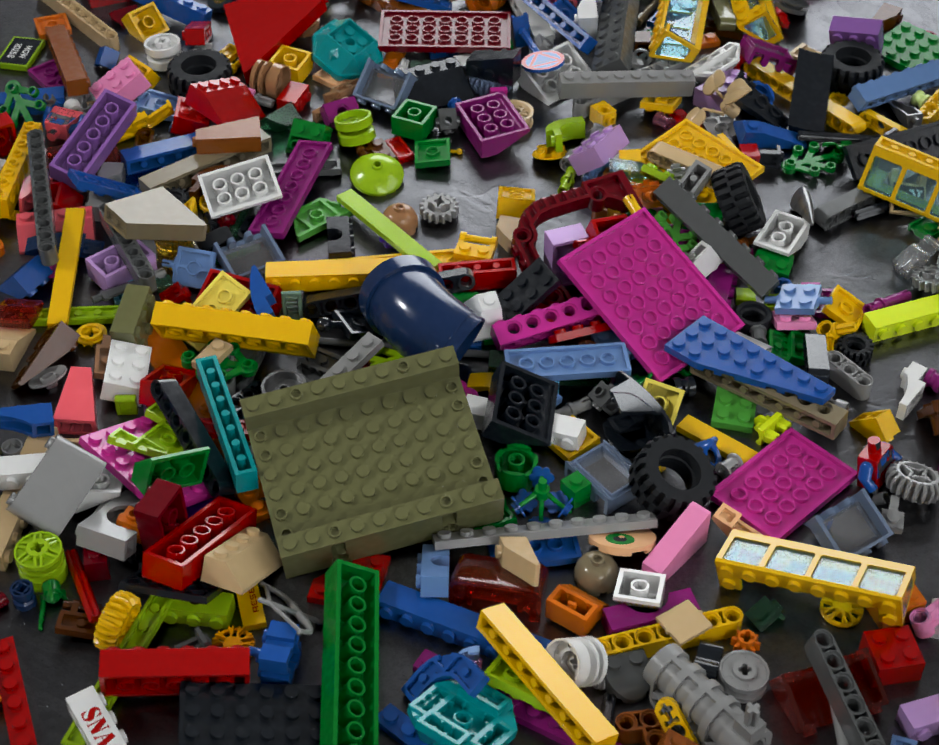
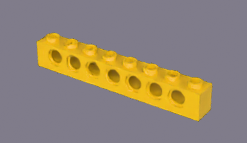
M34 121L23 123L0 172V218L10 219L19 200L23 179L30 175L27 133L33 129L43 131L42 123Z

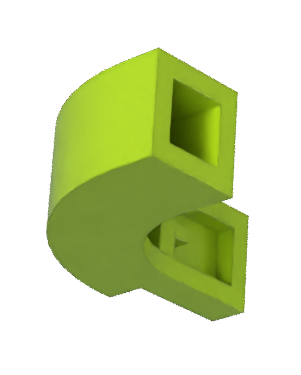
M583 116L560 119L546 126V147H554L556 152H563L564 141L586 138Z

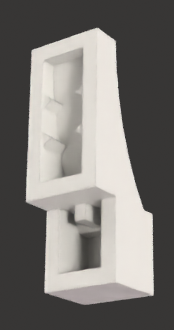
M914 361L908 368L904 367L900 374L902 379L900 387L904 389V396L899 402L896 418L904 420L920 401L926 385L923 379L928 368Z

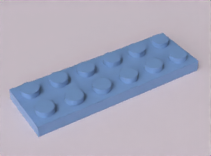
M625 342L504 350L505 362L552 381L615 377L616 373L621 370L631 376L632 372Z

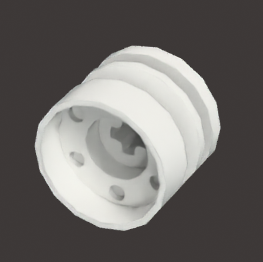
M595 637L558 638L551 641L545 649L579 688L596 686L603 681L607 674V653L603 644Z

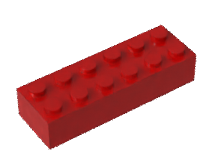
M218 496L143 552L142 577L169 586L174 590L183 591L201 576L204 555L245 528L256 527L257 509Z
M210 645L206 648H195L194 646L170 648L168 646H159L156 649H146L136 646L131 649H120L118 647L100 649L99 684L100 691L104 697L179 695V685L182 681L250 684V647L242 645L222 648Z

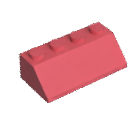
M92 206L76 207L85 208L86 210L83 228L86 239L96 240ZM66 208L53 210L56 232H62ZM34 212L16 214L20 255L25 254L27 239L36 236Z

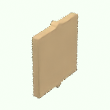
M688 599L660 614L655 619L665 630V634L670 635L679 646L713 627L711 622L703 615V611L698 610Z

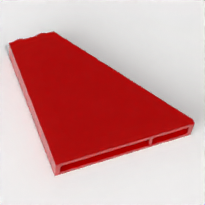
M237 0L223 5L247 84H249L251 70L255 62L259 59L269 61L281 45L290 46L327 11L326 3H328V0Z

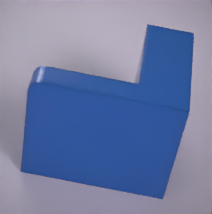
M107 46L100 47L94 66L113 69L117 64L120 52Z

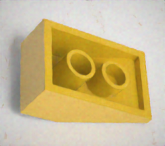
M499 186L496 219H499L500 215L520 218L523 211L535 201V189Z

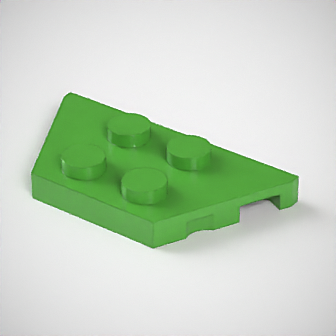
M320 197L302 206L293 221L297 241L301 242L327 229L326 217H351L354 214L345 207H341L339 202L329 201Z

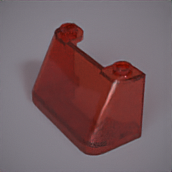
M473 553L463 554L460 556L450 580L449 603L460 607L464 602H467V605H472L473 598L515 604L518 605L517 612L522 613V610L529 614V621L540 623L549 571L540 563L538 587H533L504 569L496 557Z
M868 647L857 650L854 654L844 655L847 666L871 715L883 712L882 706L889 704V700ZM813 667L781 674L768 682L773 695L797 734L802 733L803 737H808L818 733L816 728L833 723L830 703Z

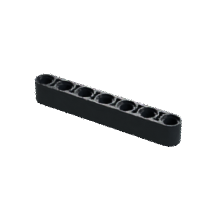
M175 378L153 380L150 388L151 394L184 451L207 446L210 448L202 480L209 494L212 497L235 494L236 489L227 463Z

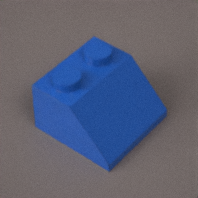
M36 255L0 285V292L19 300L25 296L30 298L38 291L36 289L38 285L42 287L50 281L49 276L53 271L49 266L42 265L40 256Z

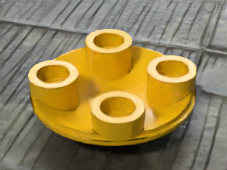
M545 144L537 146V150L532 153V156L536 159L552 161L563 158L567 151L565 150V145H563V152H556L554 147H546Z

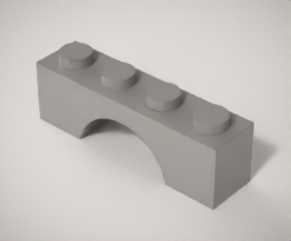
M104 162L97 171V176L125 183V165L120 162ZM90 191L89 200L85 203V206H92L94 220L101 221L99 206L106 202H112L113 199L111 196L105 195L102 197Z

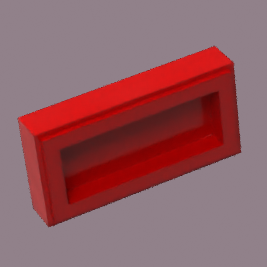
M400 136L384 140L397 156V161L400 164L415 160L414 152Z

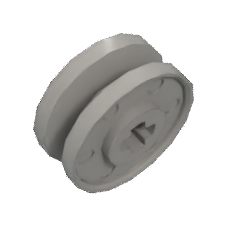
M734 650L727 653L720 661L717 682L723 686L724 693L727 696L732 695L741 704L754 703L761 699L766 692L770 670L767 662L758 654L748 650Z

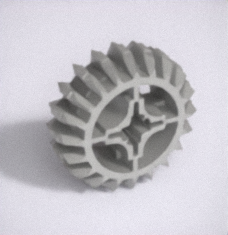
M900 460L890 463L884 482L891 493H895L897 497H902L904 500H909L912 503L917 502L920 505L922 503L929 505L939 501L938 471H934L932 467H927L925 464H920L917 461Z

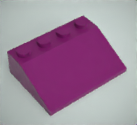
M503 91L455 103L456 116L460 117V127L481 158L499 154L530 132L529 126Z

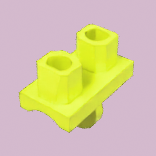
M776 412L771 417L768 415L756 416L754 418V430L759 434V439L756 440V443L760 446L765 442L770 444L780 436L777 431L783 434L791 427L792 423L784 419L779 412Z

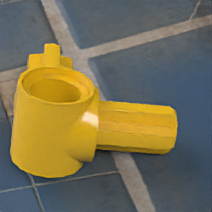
M823 320L816 328L817 334L826 335L827 351L834 350V344L838 342L841 335L855 333L858 330L855 321L839 324L838 322L832 323L829 320Z

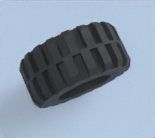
M856 40L836 41L833 44H829L822 51V54L834 55L830 89L832 92H839L848 96L854 85L866 83L870 79H878L883 75L885 66L883 55L877 48L874 49V46L867 45L865 42H856Z
M197 48V50L190 49L187 52H181L179 56L173 57L167 67L170 93L174 96L186 97L190 84L230 78L232 76L230 60L223 53L220 54L219 51H212L207 48L206 50Z
M735 162L714 171L711 175L712 187L719 208L730 230L736 236L741 237L763 228L766 224L763 206L753 180L743 163Z
M668 434L663 437L657 436L641 449L629 468L630 476L628 480L629 485L633 486L631 488L633 496L638 498L636 501L640 506L643 505L647 511L654 513L656 518L662 520L667 518V521L675 522L692 501L704 507L716 490L715 485L717 484V477L714 475L716 471L714 465L710 463L709 455L703 453L704 449L702 447L694 445V441L690 439L685 440L683 436L676 435L673 437V435ZM659 466L670 468L678 473L685 483L686 490L677 489L667 483L660 473Z

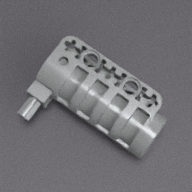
M671 643L664 646L649 660L643 672V679L651 686L649 695L651 705L655 709L657 702L662 697L669 696L674 698L700 745H771L773 734L766 727L767 723L760 718V705L758 703L753 705L749 702L744 712L741 709V703L732 695L727 696L724 693L723 686L715 679H709L706 676V671L698 663L690 662L689 655L678 644ZM664 703L661 711L669 714L670 720L668 723L670 724L673 720L679 719L678 716L674 719L670 714L672 706H666ZM673 726L678 733L685 736L686 732L682 726Z

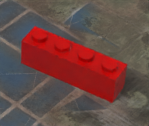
M514 257L438 263V272L462 267L470 268L474 274L475 285L467 291L506 288L517 278ZM464 276L461 280L468 281L470 277ZM444 280L445 285L450 284L451 280Z

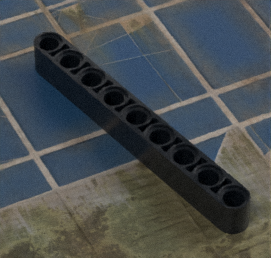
M462 267L438 272L443 281L451 280L450 284L445 285L450 293L467 291L475 285L474 274L470 268ZM464 276L470 277L468 281L461 280ZM361 286L309 295L303 300V313L308 318H318L332 315L334 310H360L359 293ZM348 297L355 299L353 302L346 301ZM328 301L336 302V304L332 306H329L326 303ZM309 304H314L317 307L314 309H309L307 306Z

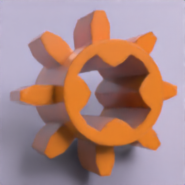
M744 629L741 631L737 630L736 636L731 638L730 645L734 646L733 651L748 650L755 653L760 651L761 643L758 642V634H755L750 629Z

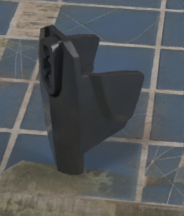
M622 370L618 371L615 376V387L610 389L609 394L613 397L611 402L616 403L620 413L607 417L608 421L603 423L606 441L613 445L620 454L640 452L646 443L657 436L663 437L664 435L671 434L675 437L676 431L672 426L670 418L655 398Z

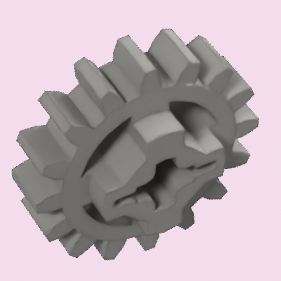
M434 193V196L427 195V199L422 198V202H420V215H423L424 220L428 219L429 223L435 221V224H438V222L445 224L446 220L452 222V218L456 219L457 214H459V202L456 201L455 197L450 198V194L444 196L443 193L438 195Z

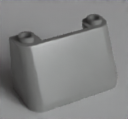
M58 434L55 437L51 436L44 446L47 448L46 454L22 489L17 494L12 492L6 501V504H8L7 511L37 530L51 532L57 536L64 530L107 464L102 459Z

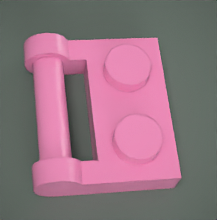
M771 311V322L776 330H816L817 322L812 315H781Z

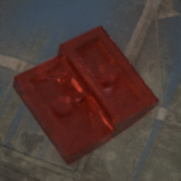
M4 299L0 303V327L31 329L42 311L44 301Z

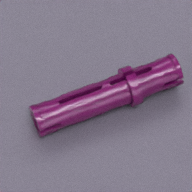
M907 289L885 298H877L874 302L865 304L862 310L863 313L909 302L912 299L910 291L907 292Z

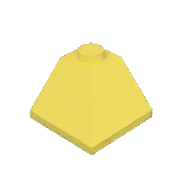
M646 377L643 388L661 405L670 418L672 426H674L685 390Z

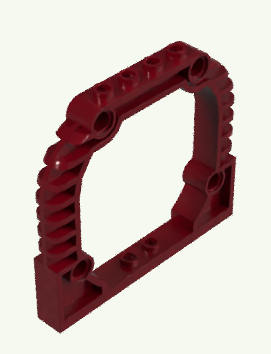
M623 169L583 181L581 187H574L568 191L564 190L558 194L542 197L532 202L523 211L519 219L518 228L513 231L511 252L514 257H517L521 272L540 257L536 250L538 237L536 228L543 222L585 208L592 212H601L604 208L625 213L629 210L623 199L627 195L630 196V194L634 195L641 209L643 208ZM560 285L541 303L550 306L554 303L566 302L572 297L567 289Z

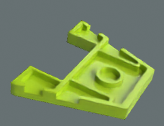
M157 403L148 407L144 415L158 423L142 436L136 437L124 429L118 428L108 435L107 440L109 444L150 457L184 451Z

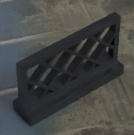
M142 560L139 562L136 572L118 583V590L200 604H208L222 592L227 593L226 589L201 581V576L183 591L174 590L169 586L153 582L142 577Z

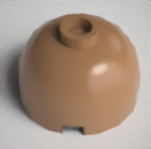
M395 203L388 206L383 212L384 216L409 236L416 232L418 217L410 205Z

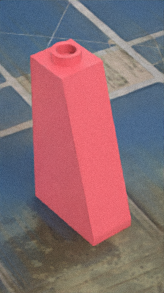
M71 366L53 416L54 427H58L59 434L86 435L98 431L95 385L91 367Z

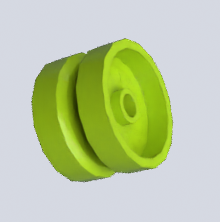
M353 109L335 116L334 123L336 130H338L337 137L340 145L346 147L360 146L375 139V129L371 125L373 122L371 111L367 109Z

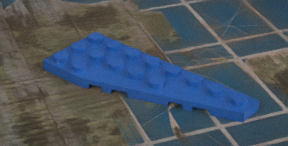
M704 315L664 344L665 352L697 370L703 371L705 368L714 371V374L718 376L722 374L733 376L735 381L763 389L771 387L777 389V393H792L797 395L798 399L819 405H824L836 392V388Z

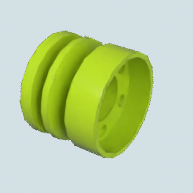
M46 531L32 532L22 537L16 543L13 551L20 579L31 581L34 592L42 593V584L46 580L56 579L60 582V585L66 581L69 573L62 541L57 535Z

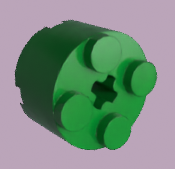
M513 443L507 445V448L503 450L501 448L497 451L495 455L494 478H498L502 491L518 493L520 489H525L527 492L531 491L533 485L529 476L533 473V468L538 466V456L531 451L532 448L529 446Z

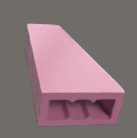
M692 501L642 562L641 571L666 574L667 581L707 542L711 512Z

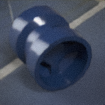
M19 579L12 583L10 594L13 598L15 609L23 612L34 608L37 604V598L32 582L27 579Z

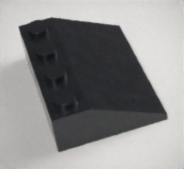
M455 57L417 65L408 69H401L405 74L411 72L418 79L414 82L407 99L437 106L438 110L448 107V102L454 97H459L462 101L475 98L464 70ZM393 78L394 90L399 95L404 82Z
M502 360L492 375L481 436L500 444L519 443L530 446L549 447L559 383Z

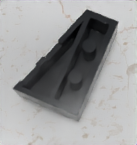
M516 48L515 50L502 49L501 51H493V49L475 50L466 60L467 76L511 87L514 86L520 77L521 48Z

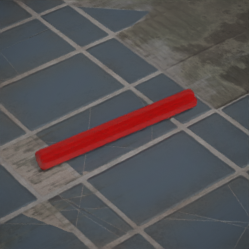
M67 550L65 554L68 567L88 621L93 624L98 622V618L101 615L100 609L77 550Z

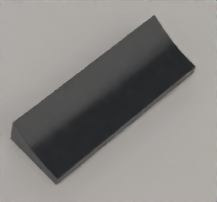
M799 48L788 130L796 133L799 130L825 132L834 66L833 54H820Z

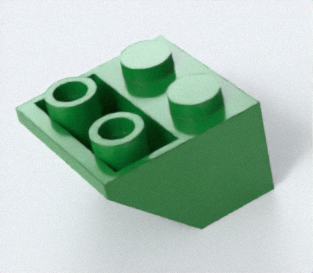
M294 118L286 153H292L298 140L330 142L333 129L327 125Z

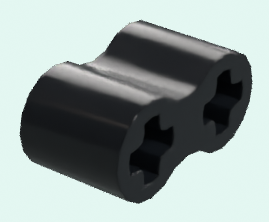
M700 640L694 663H698L706 671V676L709 679L716 680L724 646Z

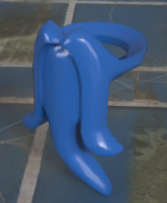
M715 436L694 443L697 447L700 446L704 449L703 453L705 455H708L709 448L713 451L715 464L710 463L714 465V468L718 462H722L720 451L716 446L718 438Z

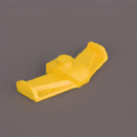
M166 100V104L148 116L145 111L138 112L136 118L118 143L136 137L137 131L141 128L147 127L152 129L174 114L170 101Z

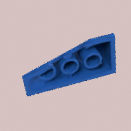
M740 120L733 122L739 144L757 143L758 148L776 149V145H780L781 149H793L795 145H801L804 149H807L806 141H798L796 132L761 121Z

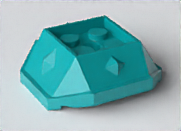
M350 18L343 20L334 19L313 33L312 60L336 81L359 79L368 58H371L376 64L381 65L384 58L382 52L378 49L377 40Z
M456 680L436 682L413 700L407 709V714L418 733L419 739L428 745H508L516 738L517 734L512 699L487 684L473 698Z

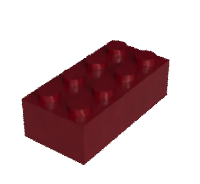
M157 478L152 486L148 487L146 494L140 502L136 503L133 512L143 551L147 550L188 519L181 485Z

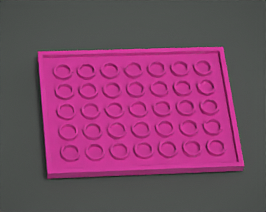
M645 207L563 256L557 262L558 266L618 338L625 342L628 350L648 374L652 372L653 380L663 383L688 366V364L665 352L664 344L703 315L735 333L745 326V323Z

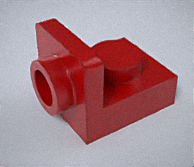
M178 281L159 294L162 302L163 300H170L179 304L185 300L187 303L193 304L190 297L192 296L191 291L187 286L183 287Z

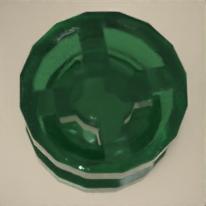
M169 274L165 275L164 278L156 277V292L159 296L161 292L173 285Z

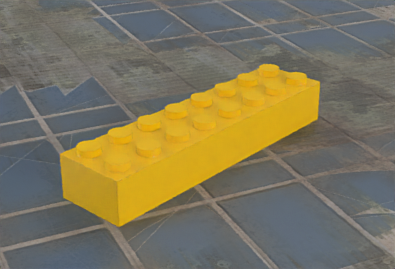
M170 300L155 302L150 322L161 338L208 344L209 341L215 338H219L228 343L236 342L240 345L241 349L307 358H316L320 339L314 323L306 318L295 320L285 315L273 317L268 313H260L258 315L247 310L235 312L229 308H221L220 310L208 305L198 307L186 302L175 304Z

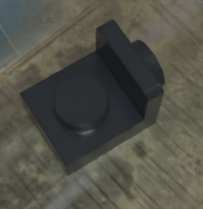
M776 145V150L759 149L761 156L760 164L765 166V168L779 169L780 162L784 160V151H781L780 145Z

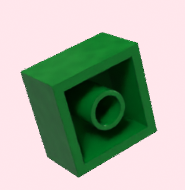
M406 98L391 116L392 134L415 141L425 140L435 127L437 106Z

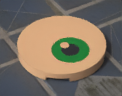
M649 529L588 535V543L599 547L598 551L602 553L630 557L632 553L644 551L645 554L651 552L656 546V535Z

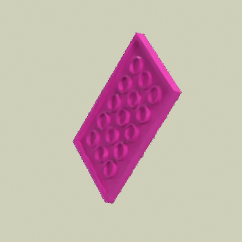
M142 416L80 436L79 445L107 463L105 468L140 500L143 498L144 495L131 481L135 462L153 457L109 444L107 440L108 435L118 428H122L136 437H140L158 423ZM203 482L202 484L182 488L186 508L213 498Z
M790 427L716 485V490L710 500L719 507L723 502L742 514L741 521L763 535L785 539L857 479V471Z

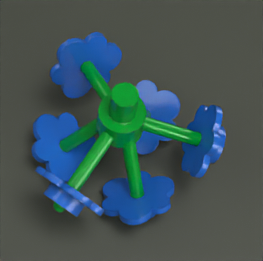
M536 466L533 468V473L530 474L529 479L532 481L534 492L520 489L518 495L511 497L513 501L510 504L512 507L511 511L515 512L516 515L521 513L524 518L526 516L523 511L532 512L533 508H536L538 505L537 500L539 501V516H533L531 519H528V522L548 523L552 520L548 517H543L544 505L548 508L550 514H555L559 511L558 518L562 514L566 517L568 513H572L573 505L570 503L573 501V498L569 500L560 490L556 493L550 492L549 483L553 482L555 477L553 473H550L548 467Z

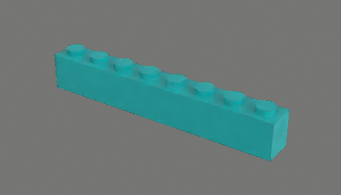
M213 355L195 359L197 377L237 494L259 489L257 468L217 356Z

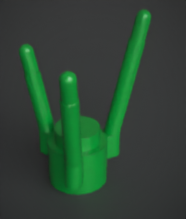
M56 579L46 580L42 584L43 594L40 595L41 604L38 630L40 631L43 629L46 602L51 604L57 603L60 598H62L63 602L64 600L69 601L66 596V590L61 589L60 582Z

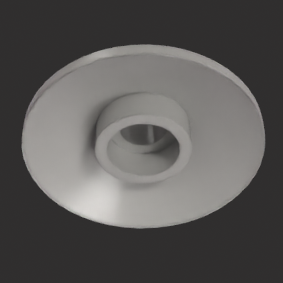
M55 365L46 368L30 379L28 385L31 389L45 387L52 389L58 385V381L67 373V368L65 365Z

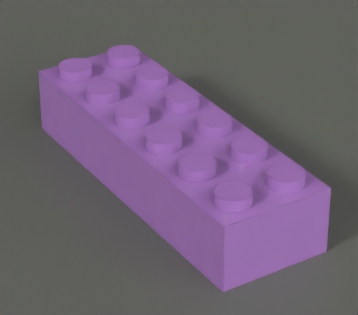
M105 88L50 162V178L64 182L71 188L76 189V186L67 176L69 168L95 175L136 118L137 104Z

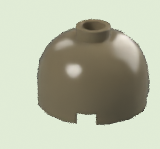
M598 550L583 554L577 560L573 577L577 583V588L594 597L600 596V593H612L619 575L618 564L611 555Z

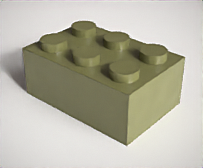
M126 285L109 331L112 339L148 346V337L153 333V327L150 322L155 306V296L152 294L150 286Z

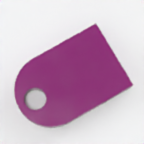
M54 59L27 69L28 75L42 88L64 86Z

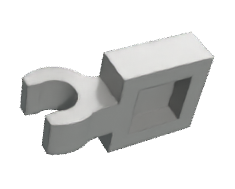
M891 495L888 509L882 508L881 515L894 534L902 535L905 512L898 511L900 497Z

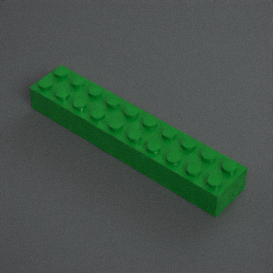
M337 558L325 573L320 745H378L379 571Z

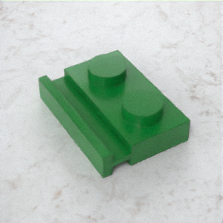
M922 216L909 223L907 230L914 231V235L929 243L939 237V230L937 229L939 222H934Z

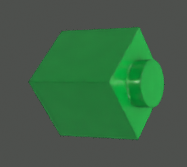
M578 470L560 481V491L569 500L573 498V501L570 503L573 505L572 510L590 501L591 482Z

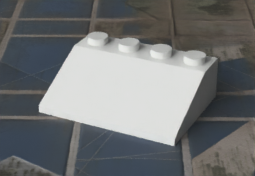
M569 40L550 49L564 55L565 63L560 68L545 73H532L525 71L521 64L520 77L517 82L525 91L547 106L561 100L558 97L556 88L559 72L591 71Z
M268 154L198 175L211 219L283 198Z

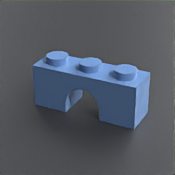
M423 544L422 553H418L416 588H420V597L448 598L450 549L435 550L433 545Z

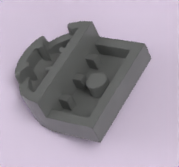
M318 347L316 358H298L296 368L298 373L306 379V382L318 380L342 356Z
M643 648L607 656L608 668L607 674L604 677L606 693L614 694L626 704L642 701L651 687L643 679L644 669L649 662Z

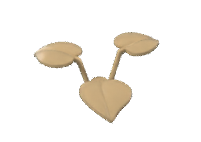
M718 69L704 83L703 93L709 96L716 92L723 100L720 104L721 111L705 107L700 110V108L695 107L687 114L685 119L687 118L696 125L701 126L706 119L705 111L722 116L726 114L731 119H734L741 110L734 102L751 92L752 89L745 80L738 78L728 86L727 93L723 96L718 88L724 85L726 76L722 70Z

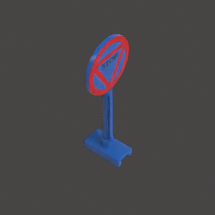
M527 12L521 16H511L514 46L516 48L528 46L532 52L521 61L522 68L525 71L545 73L563 66L565 58L562 53L551 50L540 51L530 35Z

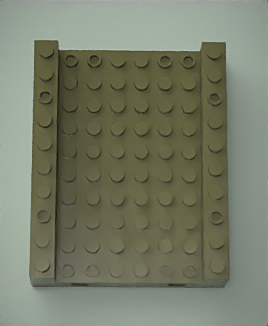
M453 345L240 399L286 579L329 568L337 558L350 562L355 559L432 540V534H437V532L442 530L458 532L463 528L473 529L503 520L505 498L498 478H493L459 377V361Z

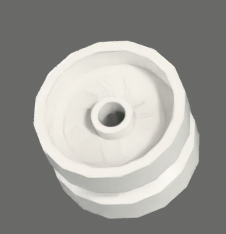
M156 34L147 38L144 42L148 66L154 71H167L169 62L173 57L179 56L182 52L180 38L175 34Z

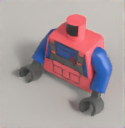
M45 93L43 99L47 104L43 112V127L46 129L48 140L54 142L58 138L67 141L92 105L90 103L88 105L85 101L82 102L80 107L84 112L59 106L52 108V105L56 103V98L52 94L51 99H49L48 94Z

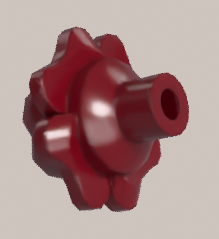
M234 214L217 218L220 227L227 226L229 228L236 223Z

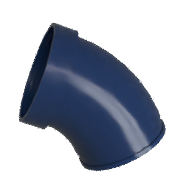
M415 255L396 256L376 266L364 280L359 293V307L370 327L377 334L383 336L403 357L453 345L460 362L485 322L483 317L475 314L472 309L446 289L442 277L429 261Z

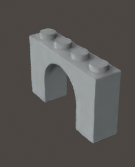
M125 490L121 493V496L114 498L91 514L76 527V545L125 561L136 552L137 532L116 525V520L121 512L123 513L129 505L135 507L136 503L140 502V499L131 491Z

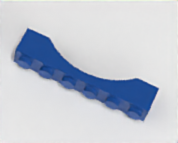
M51 402L0 408V429L16 431L32 438L55 436Z

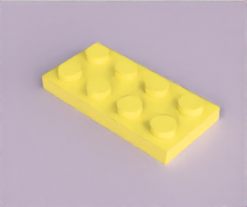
M222 270L195 300L193 305L198 307L208 305L220 310L221 308H229L238 312L251 298V293L249 289ZM185 341L199 353L208 346L205 343Z

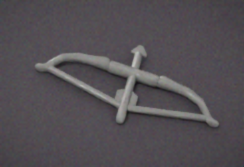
M264 581L259 582V585L264 588L266 599L259 597L257 599L258 602L275 610L297 631L299 636L302 634L311 635L314 628L311 622L323 625L324 621L303 613L298 604L285 593L266 584ZM270 592L285 601L288 607L273 602ZM283 612L294 615L306 629L299 628Z

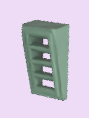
M281 291L283 315L295 320L304 318L301 291Z

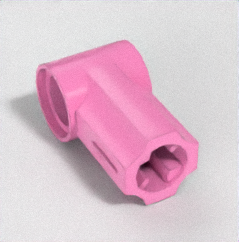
M939 598L926 608H916L910 613L909 618L916 637L927 639L934 635L935 627L939 625Z

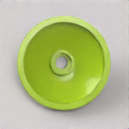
M382 153L363 155L352 164L350 169V179L354 187L370 196H384L395 192L401 186L404 178L401 164L395 158Z

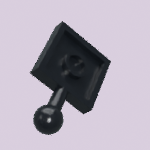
M334 310L332 318L335 321H331L327 317H321L316 323L317 329L322 333H327L331 329H341L346 337L353 341L360 340L367 332L379 339H383V336L377 334L370 327L361 310Z

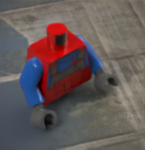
M871 436L867 439V446L858 455L857 486L865 488L869 494L872 493L874 504L879 506L886 504V501L890 500L888 492L878 491L885 483L887 468L890 466V463L902 460V456L893 449L891 444L881 441L877 436Z

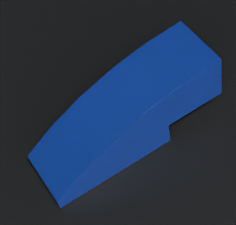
M256 265L251 266L250 293L254 309L258 315L260 313H268L276 317L271 306L277 303Z

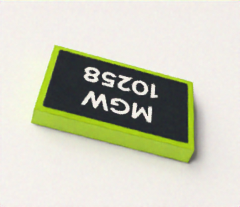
M14 36L0 56V69L28 72L27 69L31 68L46 45L45 39Z

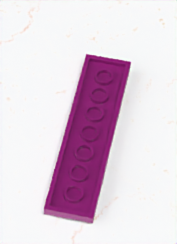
M298 140L277 177L283 198L262 204L248 231H251L253 235L260 233L261 225L265 224L273 238H285L333 149L332 142Z

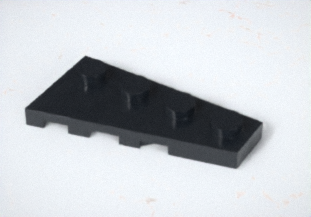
M741 70L734 80L742 78L752 91L734 103L761 122L787 129L789 119L776 105H771L768 97L764 93L761 94L755 88L756 85L744 77L745 74Z

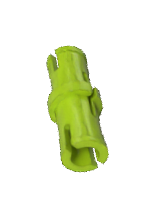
M573 166L567 167L565 174L561 177V184L557 190L558 193L564 190L568 191L574 185V178L577 173Z

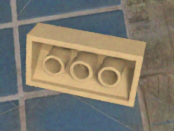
M247 527L204 555L201 581L243 595L283 565L280 554L269 535L261 532L256 527Z

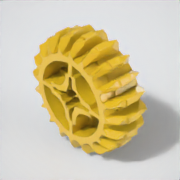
M123 590L117 591L110 597L95 626L96 630L93 639L95 647L99 648V650L107 649L108 647H119L141 611L142 605L139 597Z

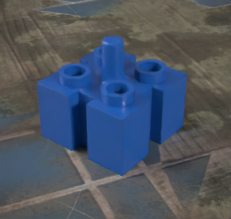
M271 620L268 629H264L262 648L249 646L250 656H255V662L259 664L257 676L260 677L261 683H293L294 672L298 668L302 655L301 642H299L300 636L287 622Z

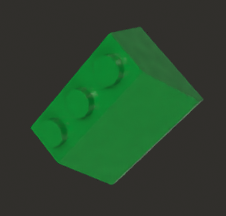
M207 446L135 462L131 481L143 495L146 494L148 487L152 486L157 478L179 484L182 488L202 484L210 448Z

